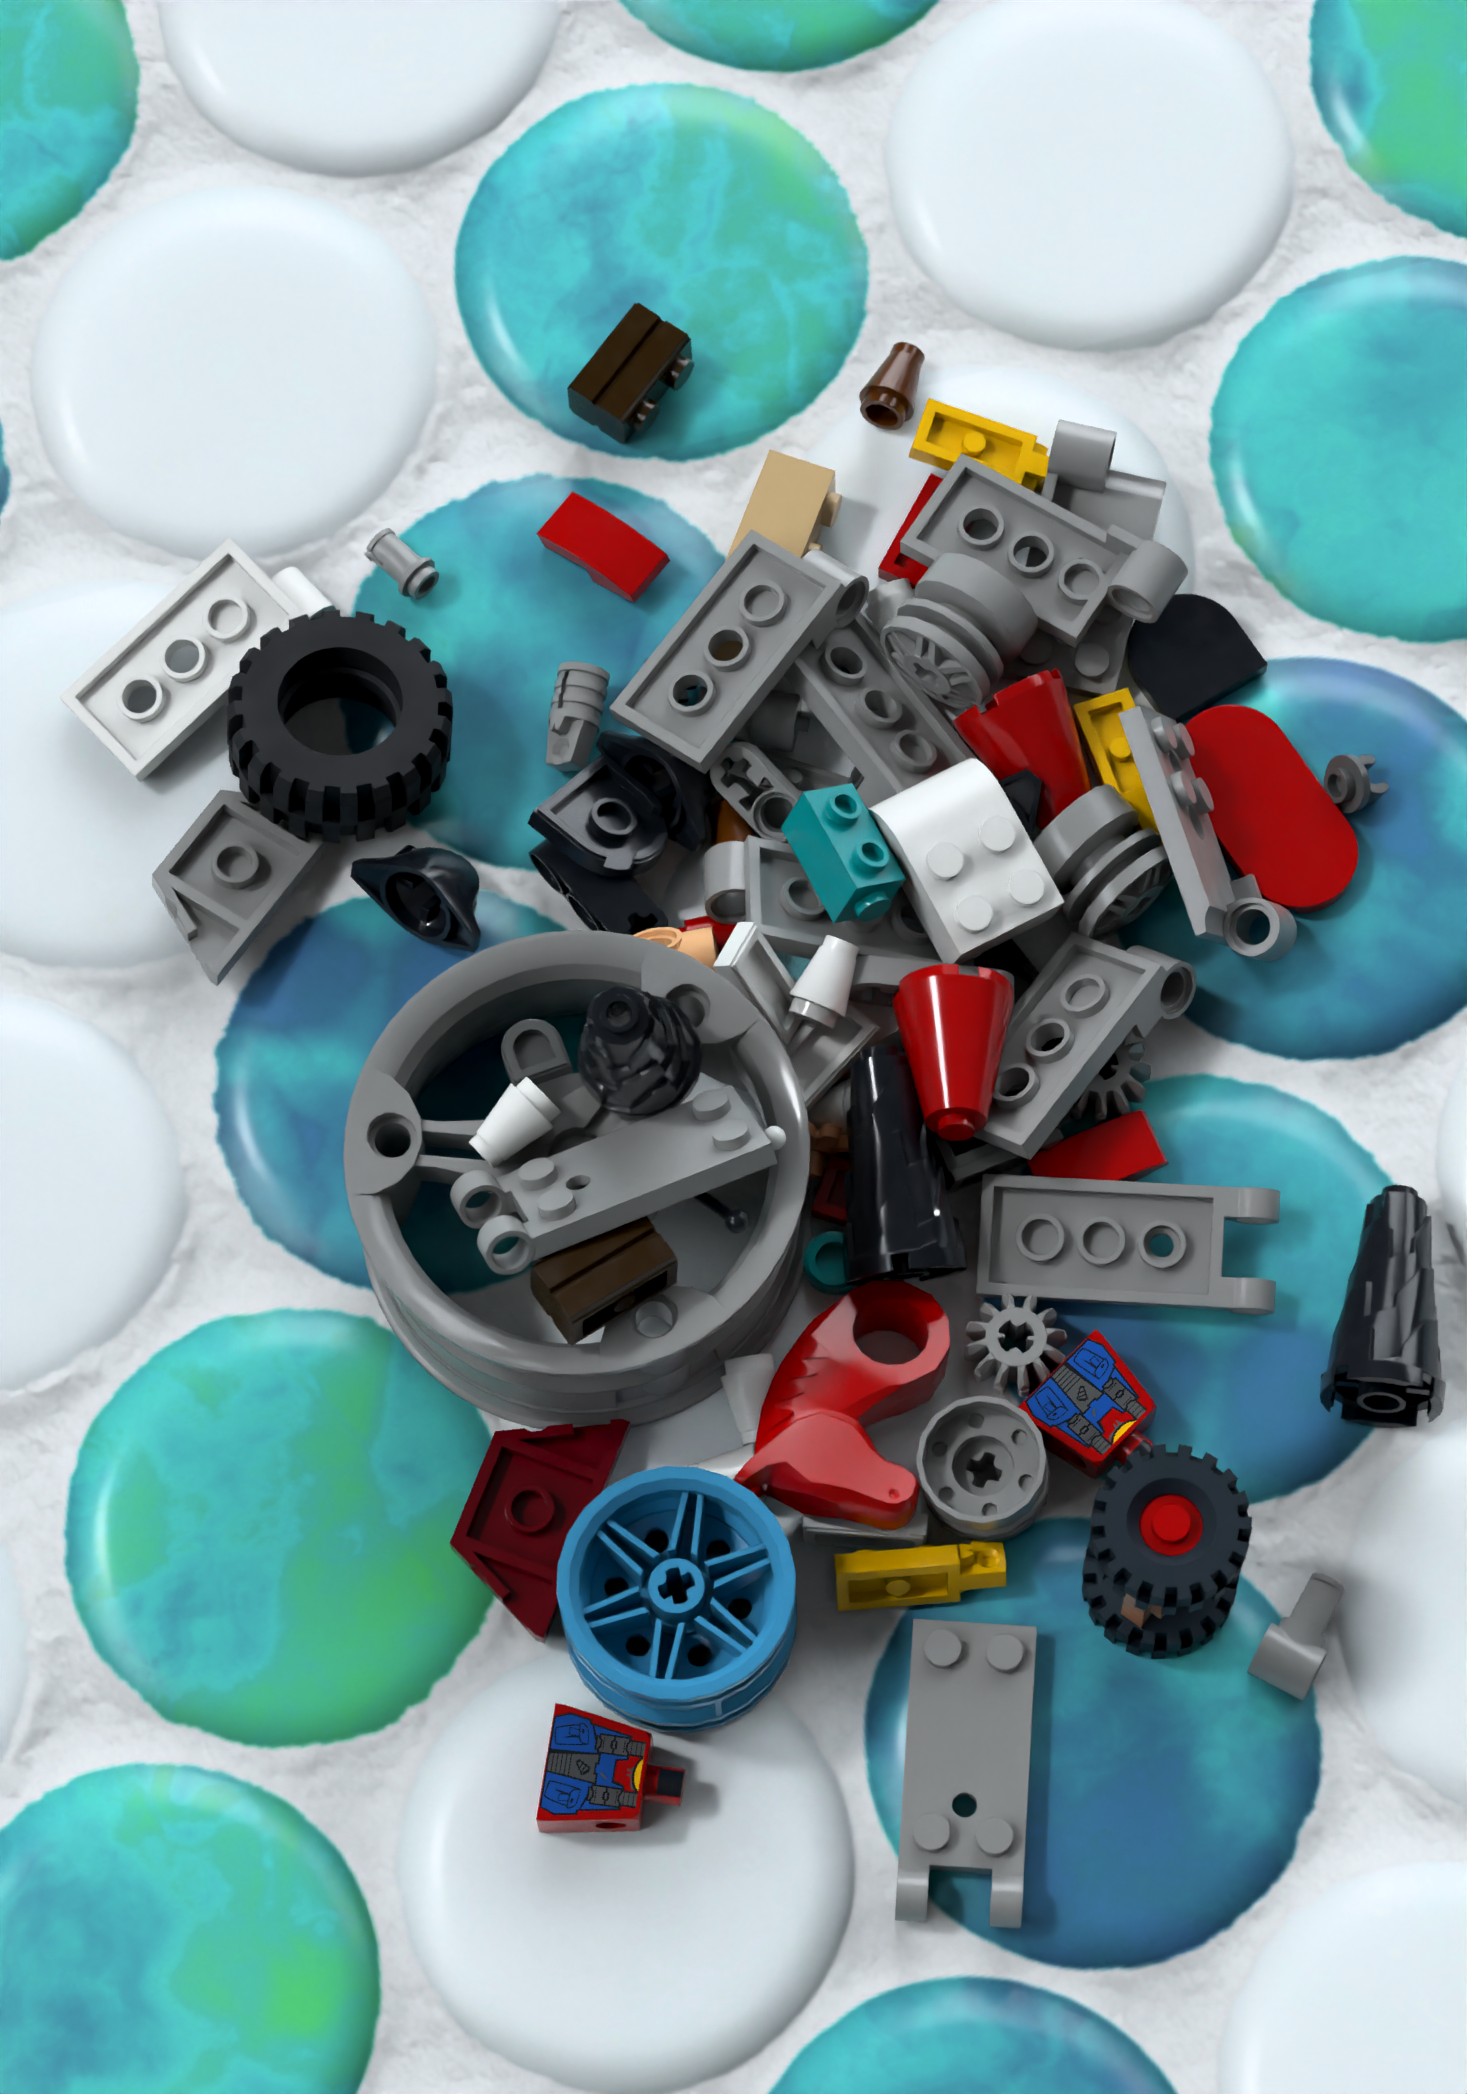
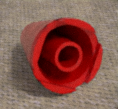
M1058 668L1051 672L1049 669L1008 686L992 695L994 699L985 705L986 711L980 713L977 705H974L953 721L960 736L998 781L1025 769H1028L1042 780L1035 820L1036 826L1041 831L1070 804L1092 790L1064 679Z
M940 964L921 968L904 976L899 981V992L897 994L893 993V1010L926 1126L931 1131L938 1133L941 1138L949 1141L967 1140L975 1132L985 1127L1014 1004L1012 984L1002 974L988 968L978 966V976L959 974V964Z

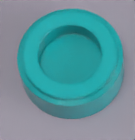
M831 1231L822 1233L815 1237L805 1250V1276L813 1288L827 1295H841L856 1287L849 1286L845 1282L843 1232Z

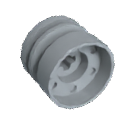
M945 552L934 560L916 584L915 598H910L903 602L897 610V616L889 620L882 629L880 643L886 657L914 686L937 701L954 708L968 710L974 705H977V707L982 705L989 695L990 687L997 684L1002 678L1003 664L1015 660L1036 632L1038 619L1032 605L1022 592L1001 573L982 561L962 553Z
M1110 784L1095 787L1075 800L1033 842L1061 896L1071 892L1063 905L1062 914L1068 921L1074 923L1080 921L1078 929L1080 934L1097 941L1109 938L1138 918L1152 905L1174 877L1164 845L1160 846L1161 836L1152 828H1146L1131 835L1138 823L1139 813Z
M983 1395L955 1400L936 1413L921 1434L916 1457L920 1482L927 1507L943 1528L966 1541L1000 1542L1014 1538L1033 1525L1047 1503L1051 1478L1042 1434L1027 1412L1006 1399ZM987 1465L994 1466L996 1478L999 1481L988 1480L983 1488L977 1487L972 1471L983 1473Z

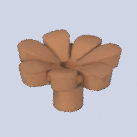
M808 1122L810 1134L809 1178L822 1179L826 1157H831L838 1152H848L847 1135H840L842 1128L839 1126L823 1124L818 1131L815 1125Z

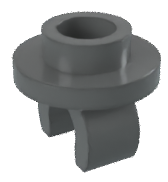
M1342 754L1333 757L1329 761L1323 781L1324 789L1341 812H1358L1366 805L1375 803L1389 789L1387 782H1380L1379 784L1370 783L1367 771L1376 763L1372 755L1365 754L1356 757L1352 754Z

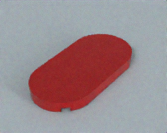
M1220 705L1206 709L1194 716L1185 725L1195 751L1194 756L1189 757L1196 779L1202 778L1210 791L1214 810L1208 812L1222 853L1240 878L1253 874L1263 899L1279 904L1287 910H1295L1294 913H1313L1335 903L1347 891L1356 870L1358 861L1356 836L1349 822L1336 804L1333 803L1328 793L1283 731L1267 715L1242 705Z

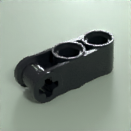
M547 839L529 851V857L540 875L555 891L563 895L577 916L590 930L634 935L651 928L668 927V919L664 912L642 890L634 876L620 878L594 873L574 862Z

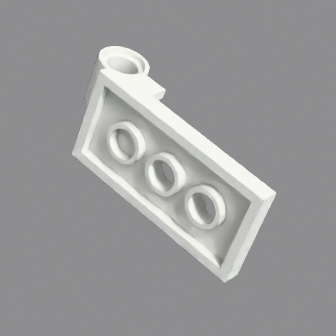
M229 537L64 691L59 698L141 783L228 701V690L232 676L240 672L239 662L248 649L256 647L260 650V637L275 627H279L282 632L289 629L290 619L304 614L308 615L309 620L322 618V611L336 610V607L296 567H288L270 579ZM186 646L197 648L199 650V660L192 670L186 673H176L171 670V658L178 649ZM139 687H153L156 690L157 696L152 708L143 713L129 711L128 699L131 693Z

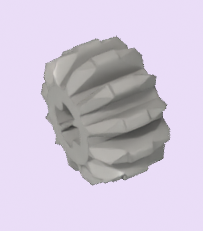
M1126 1038L1122 1041L1099 1071L1104 1073L1110 1070V1078L1104 1080L1101 1075L1097 1074L1074 1103L1071 1116L1075 1120H1080L1084 1117L1087 1110L1095 1111L1094 1120L1099 1125L1106 1122L1107 1110L1111 1109L1117 1117H1120L1130 1112L1128 1101L1133 1103H1142L1144 1101L1146 1089L1141 1083L1150 1079L1151 1066L1139 1062L1144 1056L1145 1051L1141 1042L1125 1045Z
M1008 1292L1003 1294L1001 1300L1002 1311L1000 1312L993 1305L984 1302L979 1307V1314L983 1322L973 1321L967 1323L966 1336L974 1342L964 1347V1358L967 1361L980 1362L974 1369L973 1375L977 1382L986 1381L993 1375L996 1376L994 1393L998 1396L1004 1394L1008 1382L1016 1383L1017 1393L1020 1397H1027L1030 1388L1029 1379L1040 1385L1050 1375L1049 1369H1056L1065 1360V1355L1057 1348L1067 1343V1333L1065 1330L1052 1328L1057 1320V1312L1050 1308L1036 1315L1037 1298L1033 1294L1028 1295L1025 1299L1023 1308L1015 1307L1012 1294ZM1009 1338L1014 1343L1025 1339L1027 1341L1026 1352L1022 1353L1016 1347L1008 1352L1005 1351V1339Z

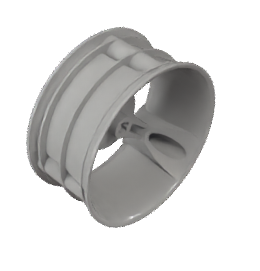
M592 930L539 933L512 939L484 949L456 963L435 977L409 999L393 1017L372 1047L359 1074L350 1100L344 1134L343 1163L345 1187L352 1218L362 1242L369 1279L379 1306L403 1346L430 1376L453 1394L501 1419L536 1429L572 1423L573 1427L610 1424L612 1419H624L630 1422L631 1428L678 1414L707 1399L723 1387L720 1377L726 1375L724 1366L726 1360L756 1355L762 1351L784 1320L798 1291L804 1272V1254L811 1238L812 1216L809 1184L810 1134L807 1109L800 1082L789 1055L777 1034L760 1011L729 981L713 969L680 951L661 943L632 935ZM616 986L649 992L651 995L663 997L674 1002L694 1024L702 1046V1067L700 1072L721 1083L748 1091L759 1110L765 1128L778 1126L785 1132L786 1142L784 1146L774 1150L777 1164L769 1167L765 1201L755 1230L735 1265L708 1294L693 1287L670 1286L607 1324L604 1328L601 1342L569 1345L568 1343L533 1340L485 1323L452 1301L430 1280L414 1259L402 1237L400 1229L409 1215L420 1189L421 1181L453 1185L460 1176L473 1170L487 1171L497 1178L520 1169L523 1164L530 1160L550 1157L643 1119L618 1116L605 1109L588 1092L579 1073L566 1074L536 1085L561 1111L551 1122L554 1128L507 1160H503L494 1169L486 1160L426 1155V1146L476 1151L469 1144V1141L477 1134V1130L485 1120L441 1122L423 1120L420 1118L414 1104L434 1078L455 1059L479 1043L509 1030L514 1024L522 1020H542L557 1016L587 1014L588 1007L595 995ZM482 1191V1192H486V1193H491V1194H492V1191ZM518 1211L507 1214L524 1223ZM659 1211L647 1215L651 1222ZM657 1316L665 1320L670 1328L662 1336L649 1337L642 1334L638 1326L645 1318Z

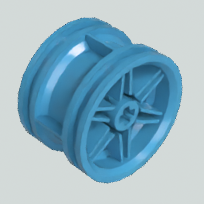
M664 1466L637 1472L601 1492L583 1509L567 1534L558 1561L556 1590L570 1659L586 1688L605 1708L631 1724L658 1732L694 1733L721 1727L748 1713L771 1692L788 1665L796 1639V1570L789 1541L779 1522L769 1508L752 1491L725 1475L698 1467ZM651 1531H662L668 1537L669 1545L664 1552L659 1554L644 1543L646 1536ZM719 1540L727 1543L730 1548L729 1554L710 1560L707 1558L706 1550L712 1542ZM613 1578H620L628 1584V1590L612 1597H608L604 1591L606 1582ZM680 1582L683 1590L689 1588L687 1590V1601L681 1604H674L672 1596L668 1597V1585ZM740 1598L746 1599L752 1606L750 1614L743 1620H737L728 1611L729 1604ZM634 1636H642L650 1643V1650L644 1656H633L626 1650L627 1641ZM701 1647L709 1649L712 1657L708 1664L698 1667L689 1663L687 1659L689 1652Z

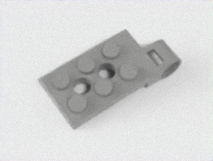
M963 453L958 457L900 541L901 553L928 568L938 556L945 552L962 553L982 561L1001 573L1022 592L1034 609L1038 619L1037 628L1074 648L1078 646L1105 604L1144 623L1156 622L1188 575V569L1182 559L1164 545L1151 540H1142L1114 524L1106 532ZM987 520L997 528V532L988 539L977 540L970 537L964 529L972 521ZM1025 547H1036L1046 554L1047 559L1037 567H1026L1018 563L1014 556Z

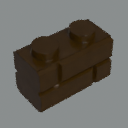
M634 303L568 386L569 408L574 414L591 425L598 426L602 432L620 444H625L635 431L641 434L645 433L659 414L660 404L658 402L669 388L674 391L679 390L693 370L691 338H689L687 333L670 322L661 320L659 315L642 304Z
M644 1216L534 1260V1265L530 1267V1289L547 1315L552 1317L553 1323L568 1344L574 1345L677 1283L678 1260L660 1233L656 1232L649 1218Z

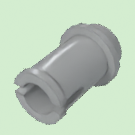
M390 528L383 529L377 533L366 547L367 552H365V556L370 561L376 563L399 584L398 591L404 597L423 598L434 588L439 579V573L435 570V562L430 557L421 558Z

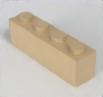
M769 450L726 560L751 529L801 559L812 550L818 549L822 551L823 545L817 543L823 526L833 527L842 503V495L836 493L835 470ZM727 641L721 644L714 653V659L719 661L734 659L741 652L743 644L738 641Z

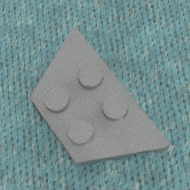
M220 790L152 874L154 890L210 982L216 986L222 982L331 843L322 842V834L309 832L307 838L289 833V823L283 819L279 824L271 823L260 814V801L256 804L250 803L242 792Z

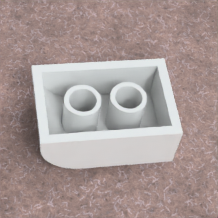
M968 758L867 809L891 853L899 862L900 869L906 878L901 886L943 963L960 965L1049 920L1065 903L1004 790L989 769L975 758Z

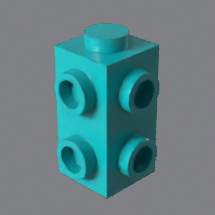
M853 783L803 792L781 826L785 837L833 924L854 919L867 922L882 916L891 907V900L906 879L900 869L897 858L888 848Z

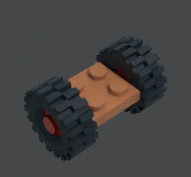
M1165 1444L1151 1446L1149 1455L1141 1457L1139 1451H1136L1126 1456L1123 1467L1119 1469L1115 1465L1106 1475L1105 1484L1102 1488L1099 1487L1094 1499L1089 1527L1090 1539L1086 1548L1082 1571L1083 1599L1088 1601V1614L1094 1625L1100 1622L1105 1628L1104 1637L1113 1644L1119 1639L1127 1644L1126 1652L1138 1656L1141 1649L1151 1651V1659H1165L1166 1652L1177 1651V1655L1180 1657L1191 1653L1193 1645L1200 1642L1203 1647L1213 1639L1215 1630L1218 1627L1222 1628L1229 1617L1237 1592L1239 1573L1247 1555L1252 1532V1517H1248L1249 1501L1245 1490L1239 1493L1236 1488L1238 1478L1229 1468L1223 1473L1216 1467L1218 1461L1216 1457L1207 1452L1203 1459L1192 1456L1193 1447L1179 1444L1178 1452H1166Z

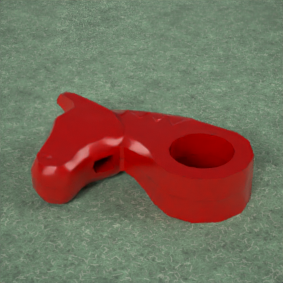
M871 1281L851 1290L814 1318L784 1357L775 1373L761 1408L754 1456L744 1464L733 1480L752 1491L760 1500L766 1497L774 1498L805 1516L845 1519L882 1530H896L909 1524L916 1513L920 1491L919 1481L916 1475L905 1467L887 1461L876 1450L864 1429L886 1418L906 1413L930 1401L945 1377L950 1350L949 1318L934 1297L905 1281ZM891 1330L901 1333L912 1340L921 1353L915 1359L906 1363L886 1365L873 1361L863 1354L855 1342L861 1336L872 1331Z

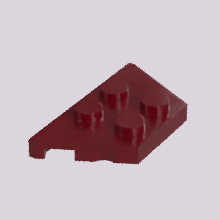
M612 1419L610 1424L573 1427V1423L552 1425L541 1431H528L525 1428L495 1431L451 1538L450 1546L455 1554L531 1636L539 1642L545 1643L559 1609L556 1594L558 1561L567 1534L583 1509L607 1488L631 1429L630 1422L627 1420Z

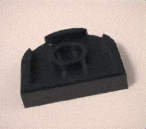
M1194 594L1174 595L1156 622L1144 623L1135 620L1129 634L1127 656L1128 667L1133 680L1155 712L1176 720L1177 724L1182 723L1267 671V662L1233 615L1216 601L1204 596Z
M605 753L600 755L535 808L527 823L580 866L594 873L609 877H632L648 871L659 861L669 840L667 824L663 816L665 809L661 801L653 792Z

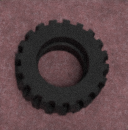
M340 610L322 611V618L309 620L307 614L290 619L289 629L282 632L279 627H275L260 637V650L256 647L248 649L239 662L240 672L232 676L228 690L227 745L229 746V763L232 774L239 778V789L248 802L256 804L260 801V814L273 824H279L283 819L289 823V833L303 838H307L309 832L322 834V842L340 843V836L355 835L356 842L375 839L376 829L384 827L388 833L406 825V813L408 811L413 816L419 815L430 804L431 792L440 790L446 777L447 762L450 761L453 702L452 692L447 690V676L441 664L435 660L430 662L431 650L419 638L414 637L410 641L406 640V628L390 620H387L385 626L375 623L373 614L356 611L355 618L341 617ZM340 697L356 699L375 707L390 720L395 729L383 742L372 749L358 754L337 756L323 754L304 746L288 732L285 724L297 711L308 704L322 699Z

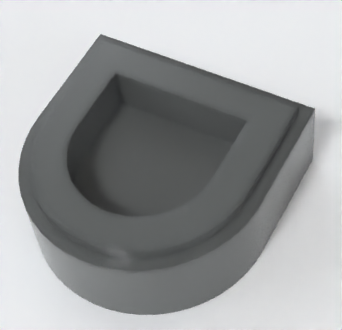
M526 1019L514 1024L504 1035L501 1044L502 1059L510 1083L515 1087L525 1077H528L535 1085L573 1072L562 1038L551 1024L539 1019Z

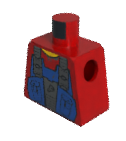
M1097 1329L1018 1407L1027 1412L1042 1434L1044 1447L1093 1479L1099 1478L1116 1460L1124 1466L1126 1456L1136 1451H1139L1141 1457L1149 1455L1151 1446H1154L1143 1432L1154 1421L1157 1407L1153 1399Z
M555 1703L536 1818L539 1832L581 1833L640 1830L645 1801L681 1806L686 1769L651 1764L654 1746L651 1733L571 1706Z

